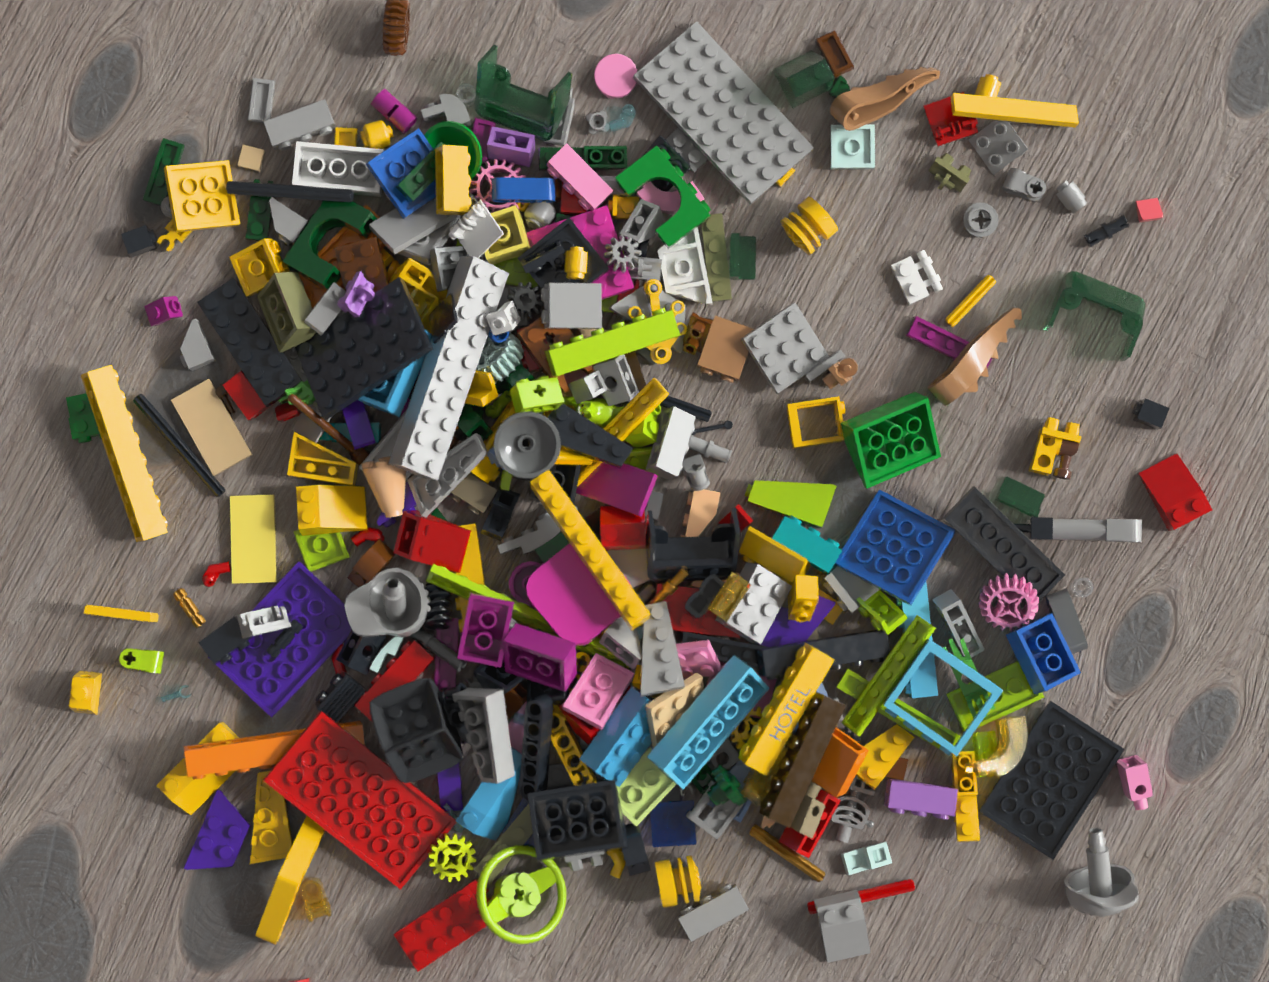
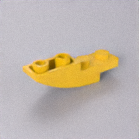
M963 751L958 756L952 753V787L958 789L954 816L957 842H979L975 752Z

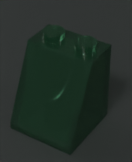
M812 50L773 69L792 108L830 90L835 79L825 58Z

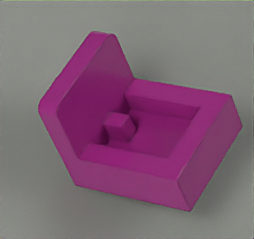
M177 296L162 297L144 306L151 327L183 316L181 304Z

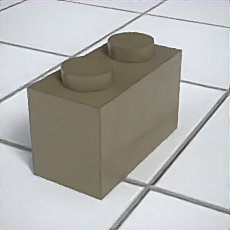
M469 473L450 492L449 497L458 503L461 500L469 504L467 508L478 515L480 511L484 514L486 513L498 491Z

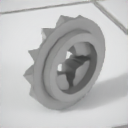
M986 203L971 205L964 214L963 222L965 229L972 236L980 238L992 234L998 225L997 212ZM979 211H981L983 219L990 220L984 222L981 229L978 222L972 221L978 218Z

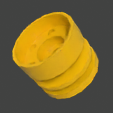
M808 196L797 206L801 216L791 211L788 214L791 220L784 217L780 223L790 240L798 248L811 255L815 251L812 245L817 248L821 246L817 236L819 235L823 239L828 240L838 231V227L825 209L816 200Z
M692 855L686 856L688 866L684 867L682 866L681 857L677 858V868H672L669 859L655 862L663 908L676 906L678 902L677 895L682 894L686 904L689 903L687 893L693 892L694 902L700 901L701 885L699 873Z

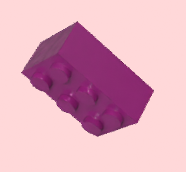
M516 623L503 641L505 672L562 691L567 690L577 674L576 643Z

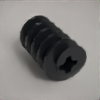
M428 583L424 589L429 592L427 597L431 600L428 604L431 610L427 612L425 627L431 630L448 629L449 626L446 623L451 622L452 618L447 617L446 614L452 613V609L446 608V606L451 605L452 601L445 598L452 596V593L432 583Z

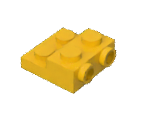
M272 238L262 239L229 257L246 297L262 291L274 273L290 271L289 267L280 258V245L278 242L273 241Z

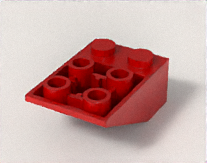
M419 510L403 511L393 553L413 561L432 566L433 564L443 566L450 571L460 573L471 530L430 514L425 518L421 516Z

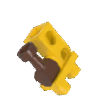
M1048 417L1044 426L1039 429L1034 455L1028 471L1045 476L1050 475L1055 455L1061 456L1059 468L1054 469L1053 476L1070 480L1071 471L1068 470L1072 456L1077 453L1081 441V436H1078L1079 424L1067 422L1065 432L1057 431L1059 420Z

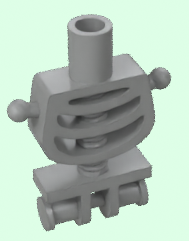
M855 776L849 787L851 789L850 796L837 797L841 801L848 800L847 806H838L831 817V821L840 823L836 840L846 843L849 842L852 827L862 830L865 824L869 828L874 826L873 821L867 820L870 814L869 807L859 800L858 797L860 792L874 796L875 791L865 789L866 783L862 780L860 787L855 786L856 779L861 780L857 776ZM857 802L863 806L864 814L856 809ZM838 810H846L844 814H836ZM854 813L861 816V821L853 816Z

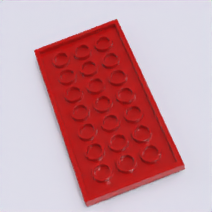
M322 711L318 713L263 779L264 782L400 890L427 859L428 853L433 851L431 844L437 846L438 842L436 839L440 838L442 840L444 834L448 833L457 823L453 816L412 783L401 782L386 762Z

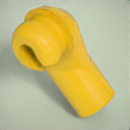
M622 849L609 850L607 855L611 856L614 862L610 875L620 879L626 864Z

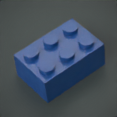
M1052 613L1006 634L1034 694L1045 692L1081 673Z

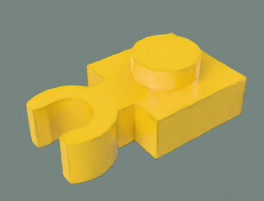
M172 219L165 227L169 233L160 236L157 242L161 244L164 240H169L170 245L166 250L170 252L175 246L176 239L182 243L192 231L175 232Z

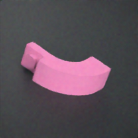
M651 181L642 186V189L636 194L639 199L660 206L662 213L676 214L680 208L681 200L678 190L674 192L661 191ZM691 181L690 183L698 192L695 195L701 202L702 200H704V197L702 196L698 188L695 186L693 181Z

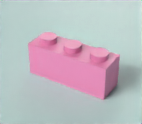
M568 144L563 146L546 165L549 174L555 179L559 178L564 183V189L571 195L574 193L580 199L578 202L585 210L590 209L593 212L613 192Z

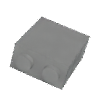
M544 284V288L541 291V299L544 301L541 321L542 324H545V329L602 328L601 284Z

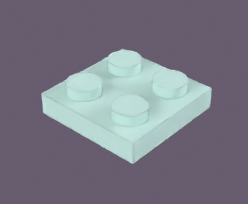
M842 125L830 126L831 169H875V125H864L851 131L846 130Z

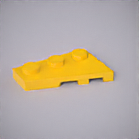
M898 724L864 745L869 751L856 776L875 790L915 737Z

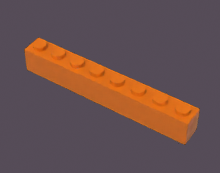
M360 720L338 724L365 745L363 725ZM305 729L183 746L187 776L192 777V779L205 778L206 774L214 773L215 776H222L228 774V771L233 770L241 773L250 771V768L259 767V769L271 768L273 764H277Z

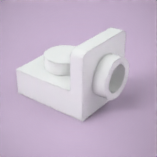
M513 301L504 303L498 311L486 315L493 335L511 331L521 321Z

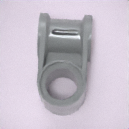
M1010 168L1002 190L1030 201H1038L1046 191V184L1040 178L1031 176L1022 170ZM1034 186L1038 187L1036 194L1032 193Z
M701 454L683 459L682 471L691 489L694 491L706 489L710 485V481L706 474L707 471Z

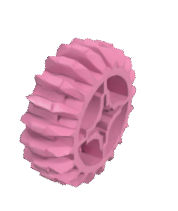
M494 159V166H490L489 161L485 162L487 169L484 170L482 166L480 167L479 171L481 174L477 173L474 177L477 181L472 180L470 184L476 188L470 189L469 192L473 195L477 194L474 197L477 201L481 200L488 211L492 210L491 213L515 205L519 209L516 203L493 205L489 202L492 201V178H494L491 174L502 172L508 174L504 178H526L525 175L518 176L521 173V169L517 168L513 171L515 166L513 162L506 167L507 162L504 159L501 165H498L497 159ZM486 179L491 187L483 198L481 186Z
M1006 573L1004 578L1001 579L997 575L996 582L989 580L988 586L984 585L983 592L979 595L981 615L986 616L987 623L992 622L994 628L1000 625L1002 631L1005 627H1009L1012 632L1014 626L1021 628L1022 623L1028 625L1030 623L1029 619L1034 620L1035 612L1038 611L1039 597L1036 596L1037 590L1032 587L1031 582L1026 583L1024 577L1017 580L1016 574L1009 578ZM995 596H997V605L993 607L991 601ZM1025 598L1027 603L1021 609L1019 603H1021V599Z

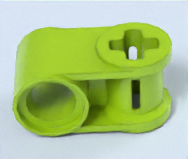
M125 649L121 652L119 660L121 665L126 668L161 674L164 652L146 649ZM132 652V656L136 657V660L132 661L131 665H129L126 656H130Z

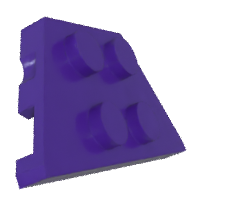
M218 789L185 864L184 869L186 870L233 867L251 825L226 798L222 790Z

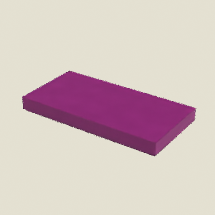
M602 462L577 486L576 494L642 517L658 475L627 464H623L621 468Z

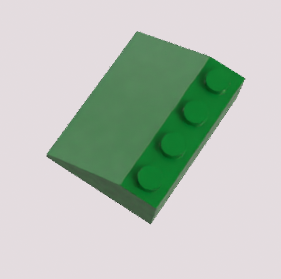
M917 392L910 393L840 423L845 444L866 489L941 457L929 399Z

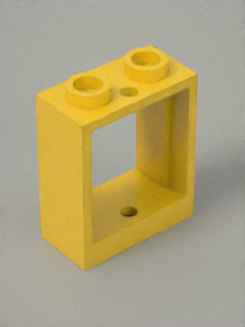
M839 396L786 405L793 449L844 441L840 423L843 422L842 414H846L844 401H840ZM833 405L838 436L802 441L797 410Z

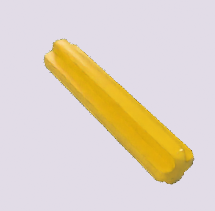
M987 275L945 318L946 323L954 327L996 283L995 279Z

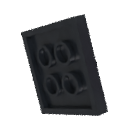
M567 218L518 257L520 261L557 240H560L565 250L563 253L564 258L566 251H570V247H583V251L588 252L587 274H584V279L582 280L567 279L565 264L554 269L549 261L539 271L529 272L541 289L547 283H594L610 270L570 218Z

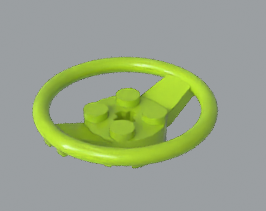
M517 845L499 851L486 863L477 884V904L483 921L495 935L511 943L530 944L549 935L560 922L566 906V885L563 875L554 860H545L542 862L546 867L531 873H510L501 876L495 882L494 896L486 903L487 881L492 870L500 861L517 854H526L536 858L534 847ZM556 883L558 892L556 909L550 921L541 930L529 935H516L505 931L497 924V922L507 916L518 918L529 915L540 903V894ZM515 892H517L518 894L517 899H514L513 897L516 894Z

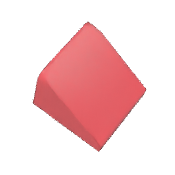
M1158 198L1136 201L1139 223L1163 218Z

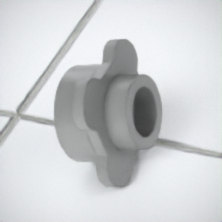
M605 111L594 114L589 113L586 116L590 126L588 130L591 134H596L599 131L607 132L610 126L607 124V113Z

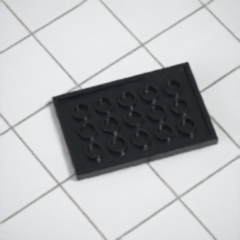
M400 277L374 293L373 299L366 302L360 316L354 317L348 311L331 322L322 335L315 333L311 339L295 347L321 416L326 420L433 350L405 281Z
M1049 700L978 811L1054 860L1125 749Z

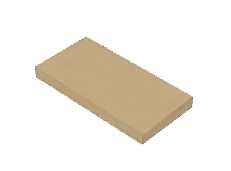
M207 379L171 401L213 476H216L253 454L222 399L216 395L213 383L210 379Z

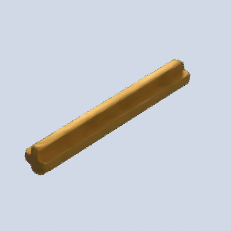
M758 825L752 826L749 831L752 837L817 882L823 880L825 877L824 871L779 842L778 839Z

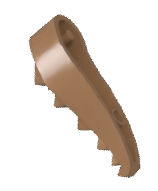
M920 67L915 70L904 69V73L896 76L888 75L886 80L863 88L853 87L851 91L840 94L833 101L830 107V114L846 130L858 129L895 111L918 89L939 79L940 70L931 67Z
M1012 307L993 321L965 346L958 357L942 374L930 383L927 389L943 406L950 404L964 392L978 391L977 380L979 377L989 376L987 363L990 358L998 359L996 347L999 342L1007 343V330L1015 328V319H1022L1020 308Z

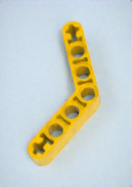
M585 652L576 653L577 671L584 673L592 660L590 655ZM581 660L586 661L587 665H580L579 662ZM576 674L574 678H578L579 681L581 675ZM569 685V695L571 694L572 690L574 689V688L571 689V688H570V685ZM560 704L553 705V719L558 717L560 724L557 728L552 729L551 741L574 786L583 785L581 784L584 781L582 775L589 778L587 784L596 783L597 779L594 772L584 762L580 760L577 767L573 768L571 766V759L575 756H578L580 759L583 751L568 721L559 709ZM564 737H568L570 740V744L566 748L561 747V740Z
M306 816L278 874L255 935L274 945L277 944L282 934L300 884L326 831L308 816Z

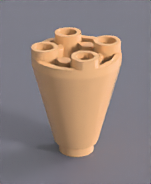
M391 456L379 458L378 462L369 461L361 463L363 473L382 513H385V518L400 516L403 514L402 509H404L406 471L388 464Z

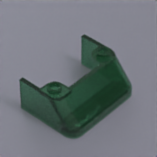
M493 45L478 61L475 96L476 113L486 120L518 132L535 135L537 139L549 141L555 135L569 103L572 73L567 72L556 87L549 91L548 97L511 84L509 70L502 65L496 64L498 46Z
M1077 271L1067 273L1061 281L1043 330L1047 331L1053 327L1060 307L1066 310H1073L1080 305L1082 299L1122 314L1120 326L1125 333L1129 334L1120 360L1125 361L1129 359L1143 326L1146 307L1144 300L1140 296Z

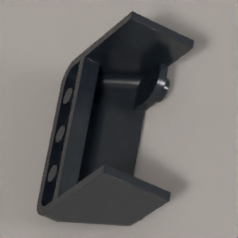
M736 508L731 509L730 524L715 526L712 529L711 536L668 538V531L665 527L654 526L652 510H648L646 553L649 579L654 582H666L668 579L671 580L681 569L688 573L683 581H703L713 574L720 580L732 578L736 573L740 541V528Z

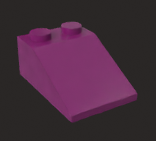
M470 593L457 659L501 667L504 657L503 641L509 632L514 602Z

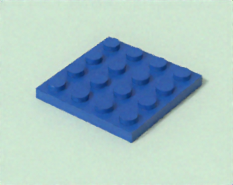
M879 489L844 545L835 565L911 606L956 531Z

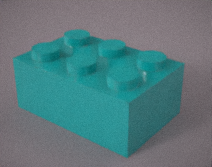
M792 515L783 517L771 538L806 558L815 569L828 574L842 552L838 548L840 544L830 538L824 540L819 537L821 533L812 527L804 528L800 525L802 521Z

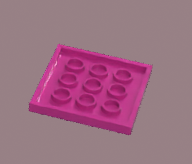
M606 205L595 209L593 212L589 211L571 217L572 222L603 261L607 263L610 258H604V253L608 252L605 249L606 244H611L613 237L619 242L608 206ZM565 220L526 232L530 247ZM621 250L619 257L624 258L623 251ZM614 264L608 266L610 270L594 282L601 284L602 300L635 289L627 266L626 272L622 273L621 267H618L616 272L613 271Z

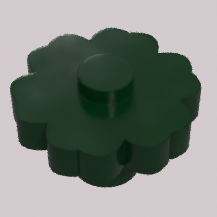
M719 765L712 771L716 783L710 786L707 794L716 806L724 805L731 800L740 807L747 801L740 782L726 768Z

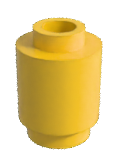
M986 74L985 77H980L975 95L997 97L1001 83L997 81L998 78L996 76Z
M570 247V251H566L565 273H567V279L582 280L584 279V274H587L588 252L583 251V247Z

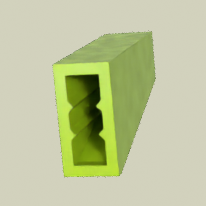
M755 480L753 485L748 484L744 496L748 497L747 503L787 517L792 515L804 523L822 528L836 485Z

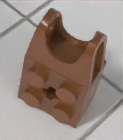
M540 317L516 336L539 369L549 378H558L560 389L566 394L569 388L564 374L552 376L545 351L550 349L549 342L545 344L543 340L545 339L544 334L552 337V344L562 341L563 345L571 343L570 338L575 336L570 329H545V324H542ZM591 365L581 368L587 375L593 372Z

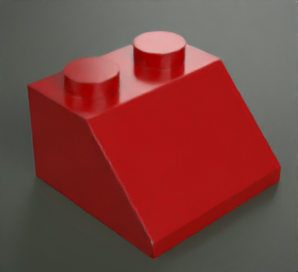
M612 506L600 507L601 545L606 551L646 549L645 510L641 517Z

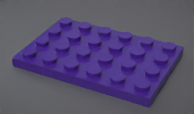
M300 561L252 611L278 606V608L284 606L289 622L291 623L295 619L302 624L303 629L298 634L295 633L296 637L284 650H280L281 653L277 658L272 657L267 652V648L271 644L274 645L276 643L274 640L284 629L253 636L249 640L250 645L240 652L238 649L231 654L232 658L223 665L220 662L215 664L271 718L347 639L351 631L345 611V603Z

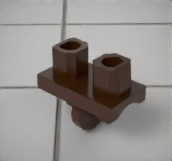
M694 312L692 313L687 326V332L683 338V351L695 355L696 352L702 353L713 320L705 319Z

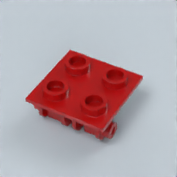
M951 96L923 106L937 147L978 133L976 118L953 115Z

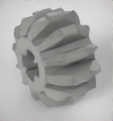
M620 235L619 242L613 237L611 244H606L605 249L608 252L604 253V258H610L606 264L607 266L614 264L613 271L616 272L618 267H621V272L625 273L626 266L632 271L634 270V264H639L640 260L637 257L641 255V251L635 250L639 245L638 242L631 244L632 237H628L627 241H624V236ZM621 250L626 252L624 258L619 257Z

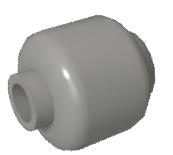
M546 201L529 203L524 212L526 224L534 230L550 225L556 215L553 203H547Z

